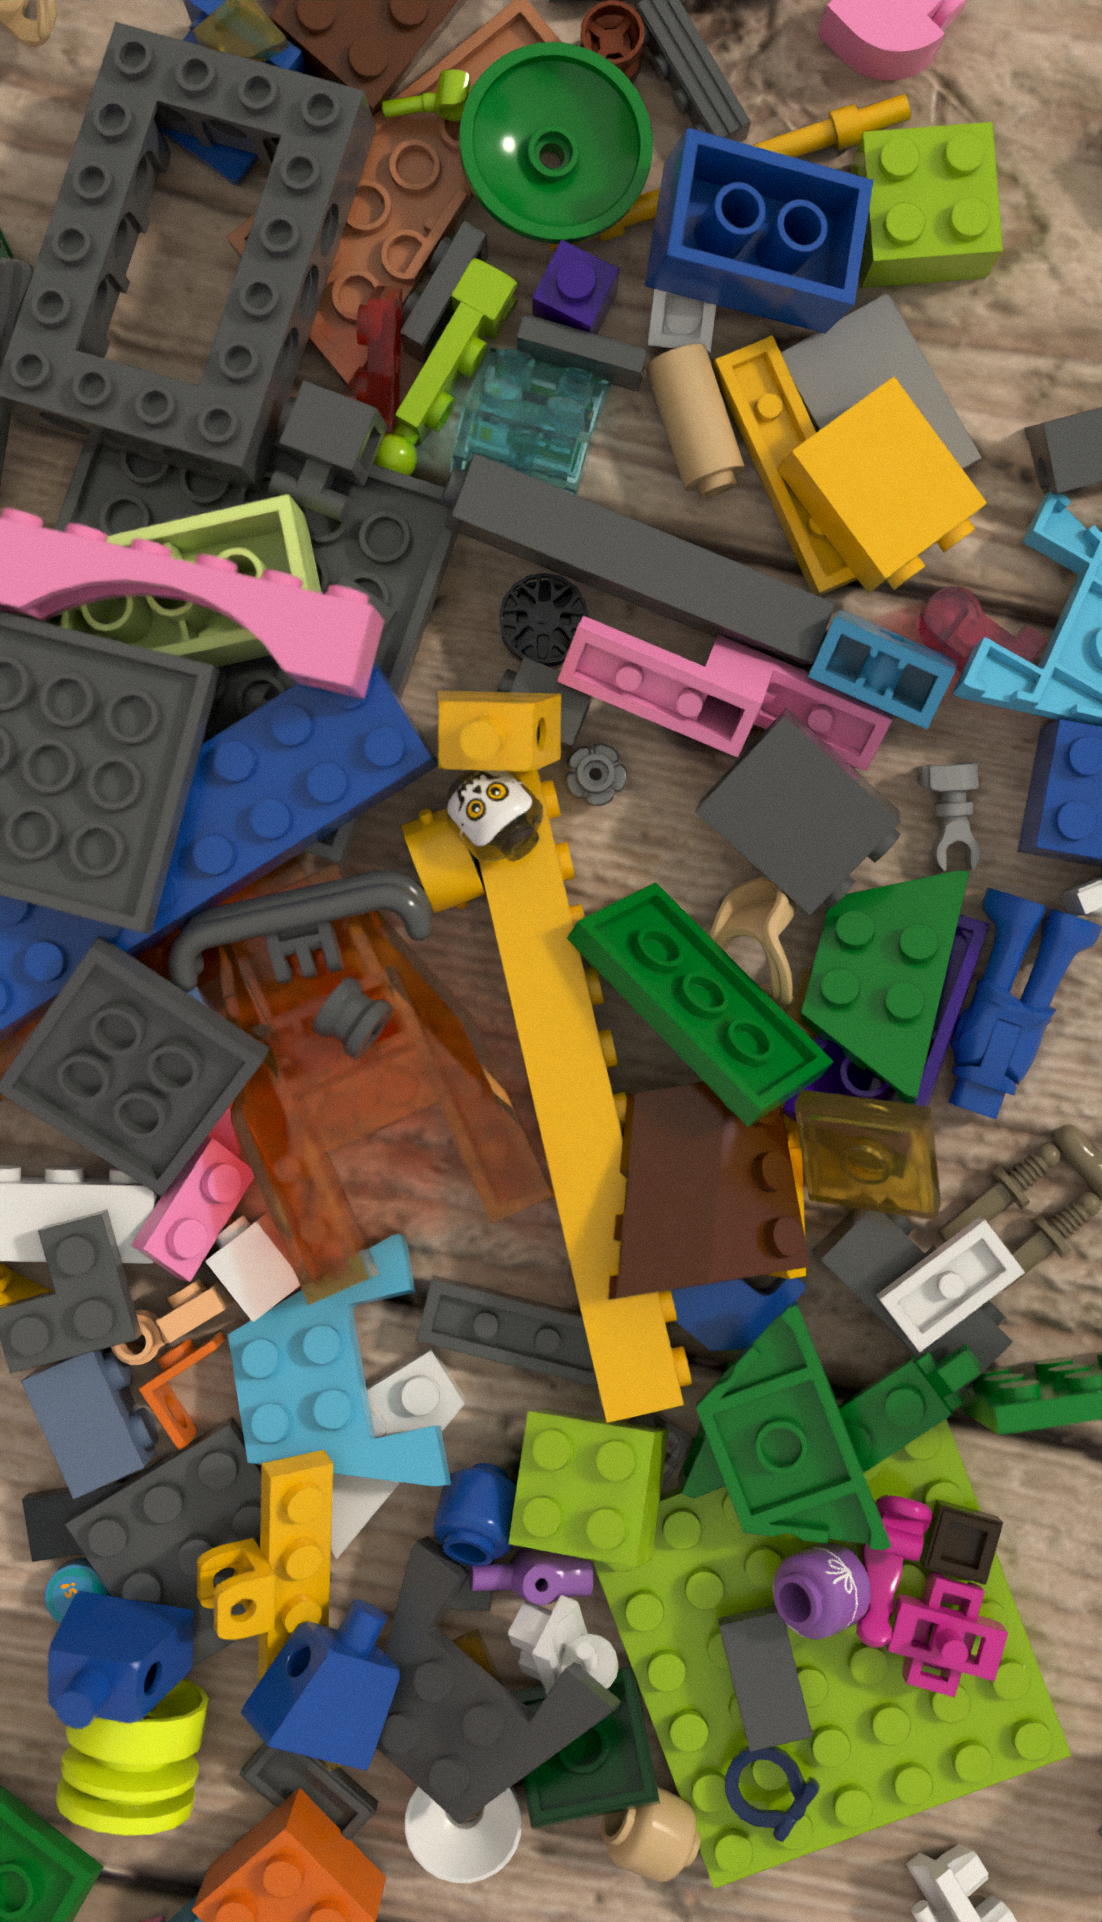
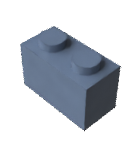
M111 1347L45 1364L21 1380L73 1500L145 1468L157 1453L154 1444L158 1443V1432L153 1418L146 1408L138 1409L128 1387L133 1382L130 1367L114 1355Z

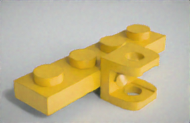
M325 1450L261 1463L260 1547L254 1538H249L212 1548L203 1553L197 1560V1597L203 1607L214 1609L213 1628L218 1637L225 1640H236L259 1634L258 1683L299 1624L310 1621L329 1627L333 1462ZM224 1568L235 1569L231 1578L226 1579L220 1584L213 1583L215 1575ZM234 1605H243L245 1613L241 1615L230 1614Z

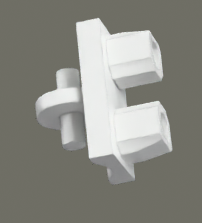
M560 1595L553 1611L526 1600L522 1603L509 1629L508 1637L511 1645L522 1649L518 1662L521 1672L540 1680L546 1696L564 1669L574 1662L606 1689L610 1687L616 1679L619 1668L616 1651L611 1643L603 1637L587 1633L577 1601Z
M958 1844L936 1860L919 1852L906 1863L927 1901L917 1902L911 1909L917 1922H1017L1011 1910L1003 1901L992 1895L974 1909L968 1896L989 1879V1873L973 1850Z

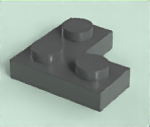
M108 1210L51 1224L38 1230L55 1291L0 1305V1340L10 1374L137 1340L142 1332Z

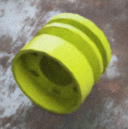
M183 1678L138 1722L124 1723L95 1717L84 1728L76 1729L66 1725L65 1733L69 1744L72 1746L67 1748L61 1758L60 1769L63 1776L57 1785L55 1799L59 1813L79 1826L96 1832L117 1835L155 1834L174 1829L189 1820L194 1808L196 1795L194 1785L198 1778L200 1767L193 1754L199 1751L204 1739L209 1698L204 1689L189 1679Z

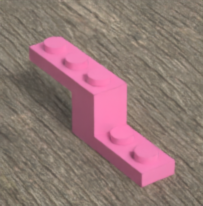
M586 616L582 617L576 629L557 680L559 683L737 758L753 724L767 729L785 708H788L849 765L867 771L894 716L809 678V672L719 634L705 666H702Z

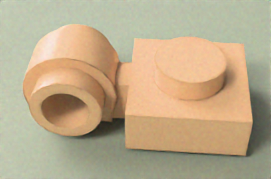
M198 1278L166 1298L172 1308L160 1317L147 1310H135L146 1345H139L134 1341L112 1346L111 1349L120 1361L128 1365L136 1366L148 1363L162 1350L163 1345L173 1342L221 1313L235 1299L220 1280L205 1287L201 1279Z

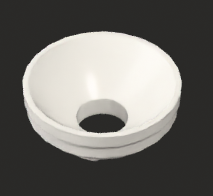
M417 1785L410 1795L405 1812V1835L408 1846L419 1864L439 1879L452 1883H473L485 1880L499 1872L510 1861L521 1837L522 1813L513 1786L486 1804L481 1815L475 1820L462 1822L461 1824L457 1823Z

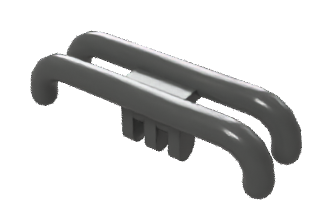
M394 870L368 872L211 907L193 915L181 927L168 958L169 977L172 984L188 993L196 987L198 982L197 975L203 971V950L261 936L265 937L278 984L292 982L293 980L292 967L288 956L297 955L304 979L318 976L314 955L315 950L323 949L325 963L330 973L344 970L343 960L333 920L378 910H389L401 917L410 938L422 941L432 931V906L424 889L414 879Z

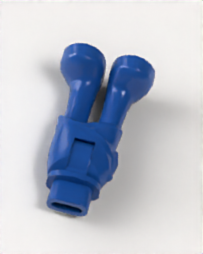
M987 887L982 900V910L995 925L994 943L981 980H977L969 1008L963 1011L955 1026L951 1042L955 1065L952 1066L950 1073L956 1075L957 1079L948 1101L949 1103L997 1119L1005 1094L1015 1095L1016 1085H1019L1024 1079L1037 1055L1046 1027L1051 1023L1052 1016L1056 1011V1008L1051 1007L1050 1004L1068 966L1077 953L1093 947L1099 937L1102 926L1062 911L1047 908L1042 922L1041 944L1021 998L1018 999L1010 991L1029 943L1040 925L1046 906Z

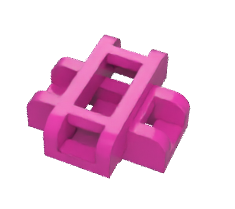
M931 1571L927 1577L921 1599L904 1594L898 1595L895 1605L897 1612L892 1626V1640L885 1644L889 1652L905 1656L902 1676L906 1684L955 1697L962 1672L995 1682L1008 1631L1001 1623L978 1615L985 1593L981 1585L972 1582L962 1583L945 1578L943 1574ZM944 1601L958 1605L959 1610L940 1606V1603ZM932 1623H935L928 1645L926 1643ZM976 1635L982 1636L977 1655L971 1654ZM923 1665L941 1670L940 1676L921 1671Z

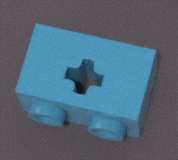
M840 608L834 617L808 677L928 730L956 671L957 659Z

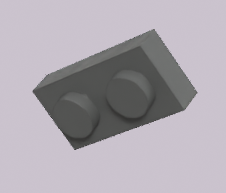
M465 220L454 239L445 236L439 243L429 266V271L433 273L422 294L417 291L411 293L397 321V325L402 328L400 336L404 353L424 364L454 314L451 294L473 258L486 262L489 257L487 233Z

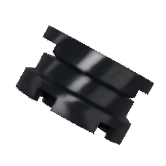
M549 573L526 576L513 584L503 598L499 613L503 643L511 656L520 663L523 657H526L553 669L560 668L564 664L582 617H588L586 601L578 588L562 576ZM541 578H549L550 581H549V580H541ZM554 580L561 581V582H563L564 584L558 583V582H554Z

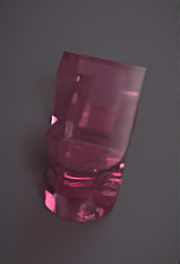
M950 586L939 590L921 607L916 619V629L921 640L928 647L957 659L956 669L961 673L973 647L984 636L1030 663L1048 641V639L1028 624L1014 635L1010 634L982 613L978 599L970 591L962 587Z

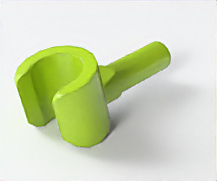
M443 70L439 75L437 93H423V95L382 101L384 117L390 118L422 112L426 114L435 112L443 119L459 122L461 121L468 95L473 88V85H470V76L462 70Z

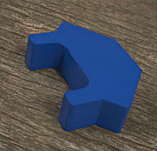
M777 1277L769 1287L758 1289L753 1287L744 1278L673 1289L671 1293L677 1315L676 1322L708 1350L723 1351L747 1349L787 1304L795 1302L806 1290V1286L800 1278L787 1279Z

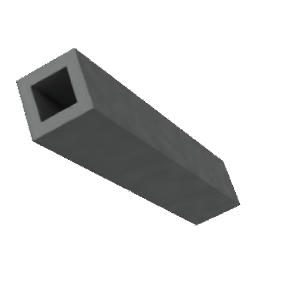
M476 453L466 464L464 470L453 466L439 502L440 505L450 508L443 527L717 638L718 634L798 668L814 663L835 606L834 602Z

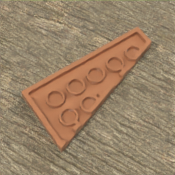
M514 0L394 99L423 95V93H437L439 75L443 70L447 69L467 72L470 76V85L474 86L482 73L503 55L526 45L543 42H561V40L528 0ZM382 108L372 116L376 132L308 341L350 392L399 316L406 300L414 292L429 268L439 243L445 236H449L474 196L467 183L460 161V121L454 122L443 119L435 112L427 114L422 112L385 118ZM256 213L226 236L230 246L240 258L242 257Z

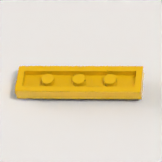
M773 335L715 359L712 368L718 385L811 593L821 596L858 580L777 470L789 453L814 435L816 431Z

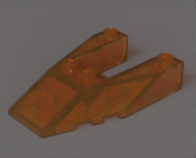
M333 864L265 895L346 878L347 876L336 864ZM378 911L333 920L344 970L330 973L325 963L323 949L315 950L314 955L318 976L304 979L297 955L288 956L292 967L293 980L284 984H278L264 936L218 946L222 998L225 999L226 1020L270 1048L262 1064L233 1101L231 1121L308 1305L322 1301L380 1275L329 1153L437 1104L440 1105L491 1224L555 1197L530 1136L474 1016ZM348 976L362 984L363 992L372 1000L383 999L394 1007L393 1014L379 1037L357 1061L344 1053L343 1044L333 1036L323 1038L312 1030V1024L319 1010L335 988Z

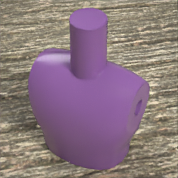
M523 1547L512 1557L509 1564H489L482 1567L470 1566L471 1591L513 1590L517 1596L536 1605L554 1603L558 1601L560 1595L567 1598L590 1597L593 1589V1564L590 1559Z

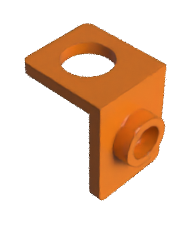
M222 1330L196 1347L190 1338H187L156 1359L162 1369L153 1374L139 1388V1391L179 1450L189 1445L198 1433V1430L167 1381L216 1350L226 1339Z

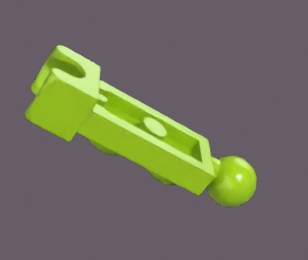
M473 258L451 294L454 314L395 414L397 425L393 432L385 433L373 463L374 465L408 476L414 472L418 461L415 443L417 442L422 445L430 429L438 433L444 427L456 403V398L451 396L462 375L471 378L475 374L486 354L488 343L483 341L485 335L493 340H497L517 305L518 299L512 295L518 283L510 276L480 259Z

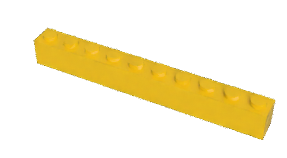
M538 770L526 772L508 771L517 782L523 783L520 786L527 793L528 786L529 796L532 800L531 806L525 813L507 823L490 842L482 846L475 845L605 1419L606 1423L683 1406L684 1402L680 1387L692 1385L684 1347L671 1348L665 1323L677 1320L671 1290L608 1300L610 1276L618 1275L621 1242L614 1240L616 1215L624 1214L627 1179L620 1173L623 1145L621 1132L624 1131L627 1098L625 1091L612 1094L607 1069L619 1065L610 1028L598 1031L592 1006L604 1003L597 970L593 967L583 968L580 952L567 939L577 921L585 918L582 904L569 906L563 881L575 879L568 843L566 841L555 844L549 821L550 819L561 817L553 780L540 782ZM493 775L486 776V778H487L488 780L496 779V778H500V777H501V776H493ZM468 780L465 784L463 783L462 789L467 791V784H474L472 780ZM493 782L486 788V795L492 801H502L508 797L509 789L501 782ZM499 784L505 788L506 792L501 798H493L489 795V788ZM476 786L472 792L481 794V786ZM474 798L467 803L466 807L468 811V807L472 802L480 801L482 803L483 811L478 817H471L468 813L471 821H479L486 813V804L482 799Z

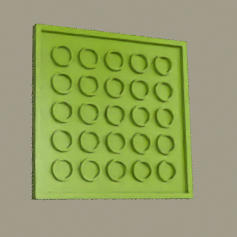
M947 1418L864 1473L875 1502L883 1495H895L926 1504L932 1514L937 1499L981 1511ZM726 1486L695 1499L683 1495L680 1487H677L660 1495L651 1561L638 1568L592 1560L679 1796L693 1807L696 1816V1831L700 1833L699 1850L714 1889L1072 1756L996 1551L986 1585L924 1568L920 1563V1558L917 1562L905 1558L903 1560L902 1576L893 1597L894 1605H896L899 1594L921 1599L927 1577L933 1571L943 1574L948 1579L966 1584L972 1582L981 1585L985 1593L978 1615L1001 1623L1008 1631L995 1682L962 1672L955 1697L906 1684L902 1676L905 1656L889 1652L885 1645L881 1648H871L862 1643L856 1633L857 1623L820 1640L804 1638L786 1624L813 1737L776 1747L786 1751L797 1763L805 1782L809 1777H813L820 1784V1789L807 1806L805 1815L796 1822L783 1842L777 1841L773 1836L775 1828L755 1827L740 1819L730 1807L725 1793V1776L730 1763L743 1748L748 1747L717 1618L774 1605L773 1579L778 1566L786 1557L819 1544V1542L804 1541L793 1534L786 1533L779 1534L776 1537L744 1533ZM928 1529L923 1534V1546L925 1543ZM828 1540V1542L841 1544L851 1550L863 1564L861 1550L864 1543ZM944 1601L940 1603V1606L959 1610L958 1605ZM896 1607L893 1615L888 1619L891 1628L897 1612ZM932 1623L926 1643L928 1645L935 1623ZM976 1635L971 1654L977 1655L982 1636ZM924 1665L921 1670L938 1676L941 1673V1670ZM759 1759L750 1762L742 1769L739 1776V1788L742 1796L750 1805L762 1810H788L795 1798L790 1790L786 1773L779 1765L770 1760Z

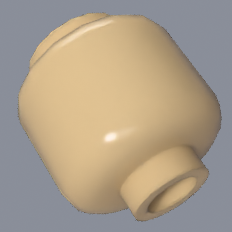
M657 1786L660 1798L659 1804L603 1815L601 1834L606 1842L610 1859L617 1866L655 1882H668L677 1876L684 1867L691 1865L696 1858L700 1846V1833L696 1831V1816L692 1805L680 1798L679 1795Z

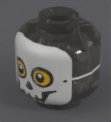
M466 770L450 786L447 793L449 802L445 812L447 824L476 858L487 863L498 862L505 858L513 862L526 856L536 846L540 837L537 830L543 820V805L514 771Z

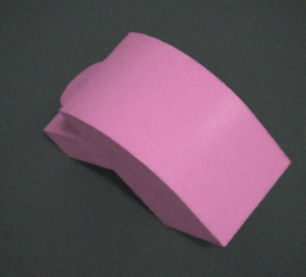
M831 0L826 6L818 36L856 72L876 80H902L922 72L933 63L944 38V30L958 17L967 1Z

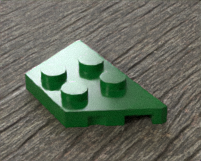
M957 870L849 893L832 908H828L803 1002L801 1022L823 1040L832 1041L839 1045L846 1058L864 1072L867 1068L895 1089L897 1091L896 1097L908 1105H916L967 887L968 871Z
M798 1301L789 1303L696 1403L697 1413L744 1533L776 1537L779 1534L786 1533L793 1534L804 1541L828 1544V1540L833 1539L869 1544V1549L874 1550L888 1549L891 1547L890 1538Z

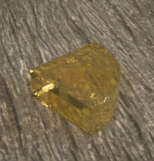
M226 0L192 30L196 40L202 46L259 62L274 57L289 47L286 37L254 0Z

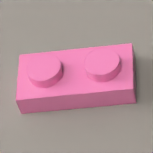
M206 1137L162 1195L131 1246L177 1279L191 1282L218 1238L217 1235L221 1233L257 1172L214 1138Z

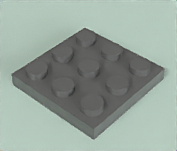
M99 935L1 1078L0 1093L162 1197L262 1064L270 1048Z
M231 1417L191 1441L186 1447L181 1450L178 1449L127 1480L125 1484L70 1516L65 1526L111 1596L194 1610L193 1667L238 1640H225L218 1637L213 1628L214 1609L203 1607L197 1597V1560L203 1553L220 1545L254 1538L260 1547L261 1464L247 1462L243 1432L234 1418ZM224 1568L215 1575L213 1583L220 1584L226 1579L231 1578L235 1569ZM330 1571V1583H331L332 1572ZM238 1604L232 1607L230 1614L241 1615L246 1611L242 1604Z

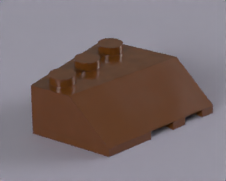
M704 1081L627 1095L620 1173L627 1179L624 1214L616 1215L614 1240L621 1242L618 1275L610 1276L608 1300L810 1267L781 1105L750 1127H747Z

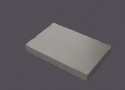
M888 292L841 318L826 334L816 332L781 352L816 433L895 376L963 470L977 464L982 458Z

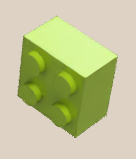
M993 122L864 131L851 162L852 174L873 180L860 265L861 288L986 279L1003 252Z
M548 1408L528 1411L508 1544L632 1568H638L651 1561L669 1429L619 1420L606 1423L605 1418Z

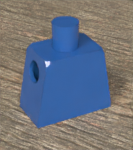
M78 1591L50 1644L48 1652V1703L56 1710L59 1719L67 1726L76 1729L87 1727L95 1717L124 1723H134L143 1719L193 1668L194 1610Z
M353 1599L338 1630L310 1621L297 1626L241 1710V1714L267 1747L367 1771L400 1679L399 1667L376 1644L388 1619L383 1611L370 1603Z

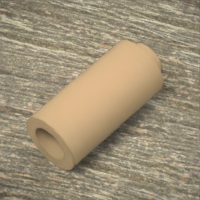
M704 344L685 345L655 357L645 366V370L684 489L686 491L698 490L701 498L713 497L733 489L737 485L735 476L745 470V466L706 346Z

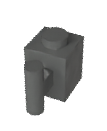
M303 380L297 398L290 397L281 411L278 422V434L281 435L280 445L293 460L303 463L304 467L300 477L277 469L269 483V494L275 497L289 494L298 506L343 522L350 510L351 497L331 490V486L335 476L357 485L365 486L388 428L377 408Z

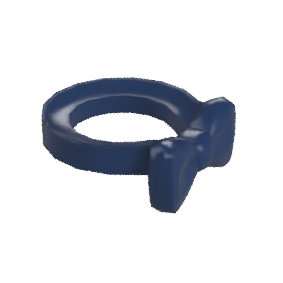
M776 1746L750 1752L749 1747L743 1748L732 1759L725 1776V1793L733 1811L740 1819L755 1827L775 1828L773 1836L780 1842H783L788 1837L796 1822L805 1815L807 1806L820 1789V1784L813 1777H809L805 1782L797 1763L786 1751ZM759 1759L770 1760L779 1765L786 1773L790 1790L795 1798L788 1810H762L750 1805L742 1796L739 1788V1776L742 1769L750 1762Z

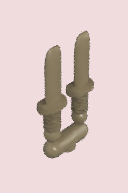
M1068 1124L1059 1127L1054 1135L1056 1146L1050 1143L1039 1146L1035 1154L1031 1153L1028 1155L1029 1159L1026 1157L1024 1162L1021 1161L1019 1166L1014 1167L1015 1170L1009 1171L1010 1175L999 1165L991 1172L997 1181L937 1231L946 1242L979 1216L985 1219L987 1223L990 1222L1013 1201L1020 1209H1023L1030 1203L1023 1190L1027 1191L1029 1189L1028 1186L1034 1185L1033 1181L1036 1183L1038 1178L1041 1179L1043 1174L1048 1173L1049 1168L1058 1164L1061 1151L1095 1193L1084 1192L1080 1194L1076 1202H1070V1207L1066 1206L1064 1208L1065 1211L1061 1210L1059 1212L1060 1215L1056 1214L1054 1216L1055 1219H1050L1051 1223H1048L1041 1214L1031 1221L1037 1229L1010 1251L1025 1273L1003 1290L1012 1286L1053 1250L1061 1258L1067 1255L1071 1249L1066 1245L1064 1238L1068 1239L1069 1234L1073 1235L1074 1230H1079L1078 1226L1082 1227L1084 1225L1083 1222L1087 1223L1089 1221L1088 1218L1098 1214L1101 1209L1099 1197L1102 1199V1152L1090 1143L1076 1126Z

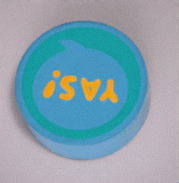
M77 1558L64 1563L53 1574L46 1586L45 1604L47 1610L59 1624H61L78 1591L111 1596L87 1558Z

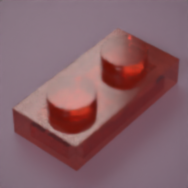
M377 285L368 299V305L360 304L358 308L357 344L368 346L367 371H358L356 400L377 408L388 426L386 433L392 434L397 424L395 414L400 407L402 343L400 331L402 329L403 287Z

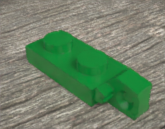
M966 1343L938 1362L934 1360L929 1351L919 1357L913 1354L838 1405L864 1473L951 1416L953 1410L964 1403L963 1397L957 1390L980 1375L979 1368L982 1366Z

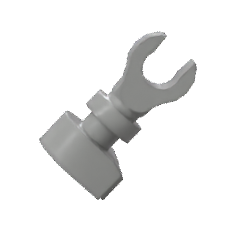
M978 763L919 766V785L931 791L941 792V803H935V816L942 817V821L940 823V832L932 846L933 862L938 869L947 872V848L953 842L960 841L966 850V869H975L980 861L981 851L979 843L970 831V824L967 819V815L973 814V801H966V790L979 788Z

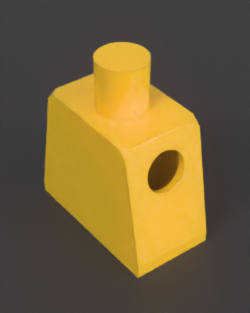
M438 691V768L526 772L538 770L560 760L562 694ZM539 723L540 738L539 744L537 745V728Z

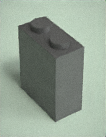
M785 708L707 792L700 800L695 811L809 915L822 903L828 908L836 905L854 885L855 879L850 874L866 857L873 862L878 861L900 837V833L895 829L901 822L899 809L788 708Z

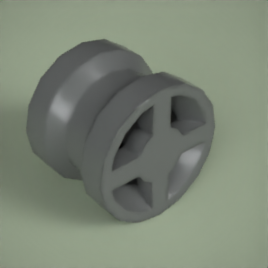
M348 976L325 1001L315 1017L312 1030L323 1038L333 1036L343 1044L344 1053L357 1061L379 1037L390 1020L394 1007L383 999L372 1000L363 992L362 984Z

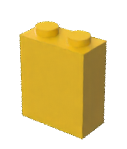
M895 376L793 449L777 469L868 594L886 580L895 590L925 567L919 556L937 543L943 553H945L976 529L969 518L987 504L986 500Z

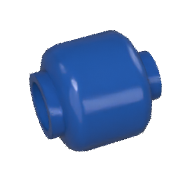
M477 1463L472 1468H464L453 1472L450 1475L451 1485L443 1486L434 1516L433 1532L443 1545L445 1554L452 1560L469 1566L482 1567L489 1565L492 1560L503 1557L513 1547L508 1542L517 1485L509 1479L505 1470L490 1463Z

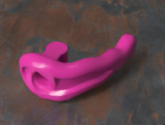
M883 1495L876 1500V1505L890 1538L891 1547L885 1550L869 1549V1544H863L861 1550L863 1565L870 1580L871 1600L867 1612L857 1622L856 1633L861 1642L871 1648H881L892 1640V1628L889 1625L888 1619L895 1610L893 1597L902 1576L904 1558L916 1562L919 1560L923 1549V1534L928 1529L932 1520V1512L926 1504L895 1495Z

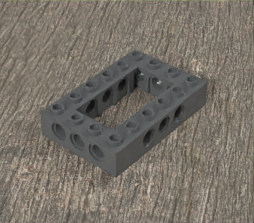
M115 22L0 370V402L19 421L259 491L278 434L280 414L290 397L376 132V126L364 90ZM159 127L197 137L202 146L213 148L214 144L218 143L257 154L261 162L271 165L200 386L104 358L110 344L106 334L120 292L126 294L130 284L126 273L139 233L146 234L150 223L146 217V212L159 173L166 174L170 161V149Z

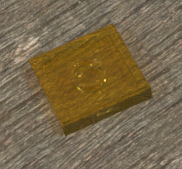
M801 1090L794 1106L809 1201L936 1220L941 1206L932 1107Z

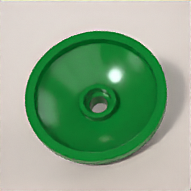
M543 42L526 45L503 55L492 63L475 82L468 95L461 116L459 154L462 169L471 191L481 206L498 223L510 231L534 241L559 244L562 239L568 243H576L588 240L609 230L634 206L650 172L653 155V135L649 115L641 96L629 78L618 67L600 54L587 48L563 42ZM546 152L553 153L560 159L561 166L554 169L548 168L542 164L539 156Z

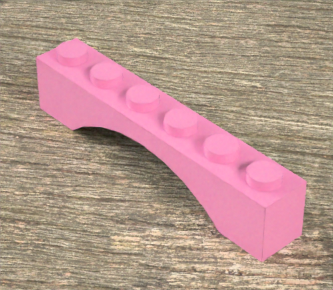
M3 508L0 517V612L45 622L72 608L108 598L153 596L182 600L218 612L252 632L264 643L282 669L299 684L365 699L385 621L374 606L368 604V595L338 585H329L327 594L302 589L303 581L301 579L275 570H263L261 579L236 573L238 567L236 564L206 554H197L195 563L171 558L173 551L168 547L143 539H132L130 548L106 543L108 535L84 525L68 523L65 533L43 528L44 521L37 516L16 509Z

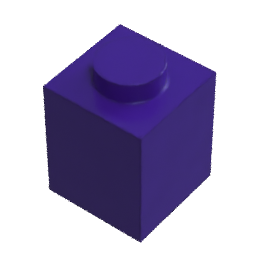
M561 239L532 297L533 316L598 334L617 296L620 268Z

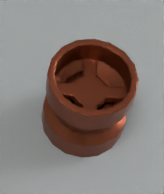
M607 0L598 3L586 13L581 23L580 46L598 53L606 59L619 55L620 57L617 59L607 60L618 67L632 83L635 82L641 70L644 43V25L641 16L632 6L622 1Z

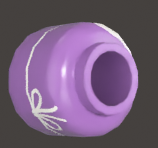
M819 1543L786 1557L778 1566L773 1579L774 1603L778 1614L790 1629L804 1638L820 1640L856 1624L865 1615L871 1600L870 1580L864 1565L851 1550L838 1543Z

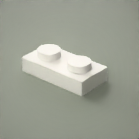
M979 1216L884 1288L876 1297L913 1346L921 1352L1025 1272L987 1221Z

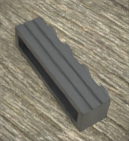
M642 0L637 3L635 10L641 16L644 25L643 46L647 45L652 53V63L657 75L661 80L667 79L673 89L672 97L681 114L687 113L693 123L692 129L737 142L747 139L751 121L680 0Z

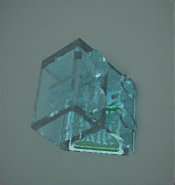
M491 347L461 409L450 472L453 466L464 470L466 464L476 453L578 496L604 412L611 382L596 378L594 374L583 368H561L537 361L530 354L521 350H499Z

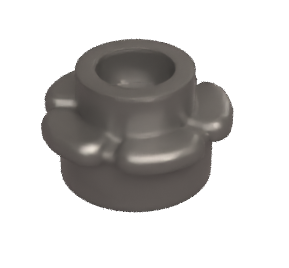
M601 743L594 745L593 748L582 746L576 749L567 761L569 773L565 775V784L569 793L576 799H585L586 803L590 806H603L613 800V795L616 792H621L627 782V769L625 765L620 764L619 753L611 746ZM597 768L601 771L602 777L599 780H592L589 773L592 769Z

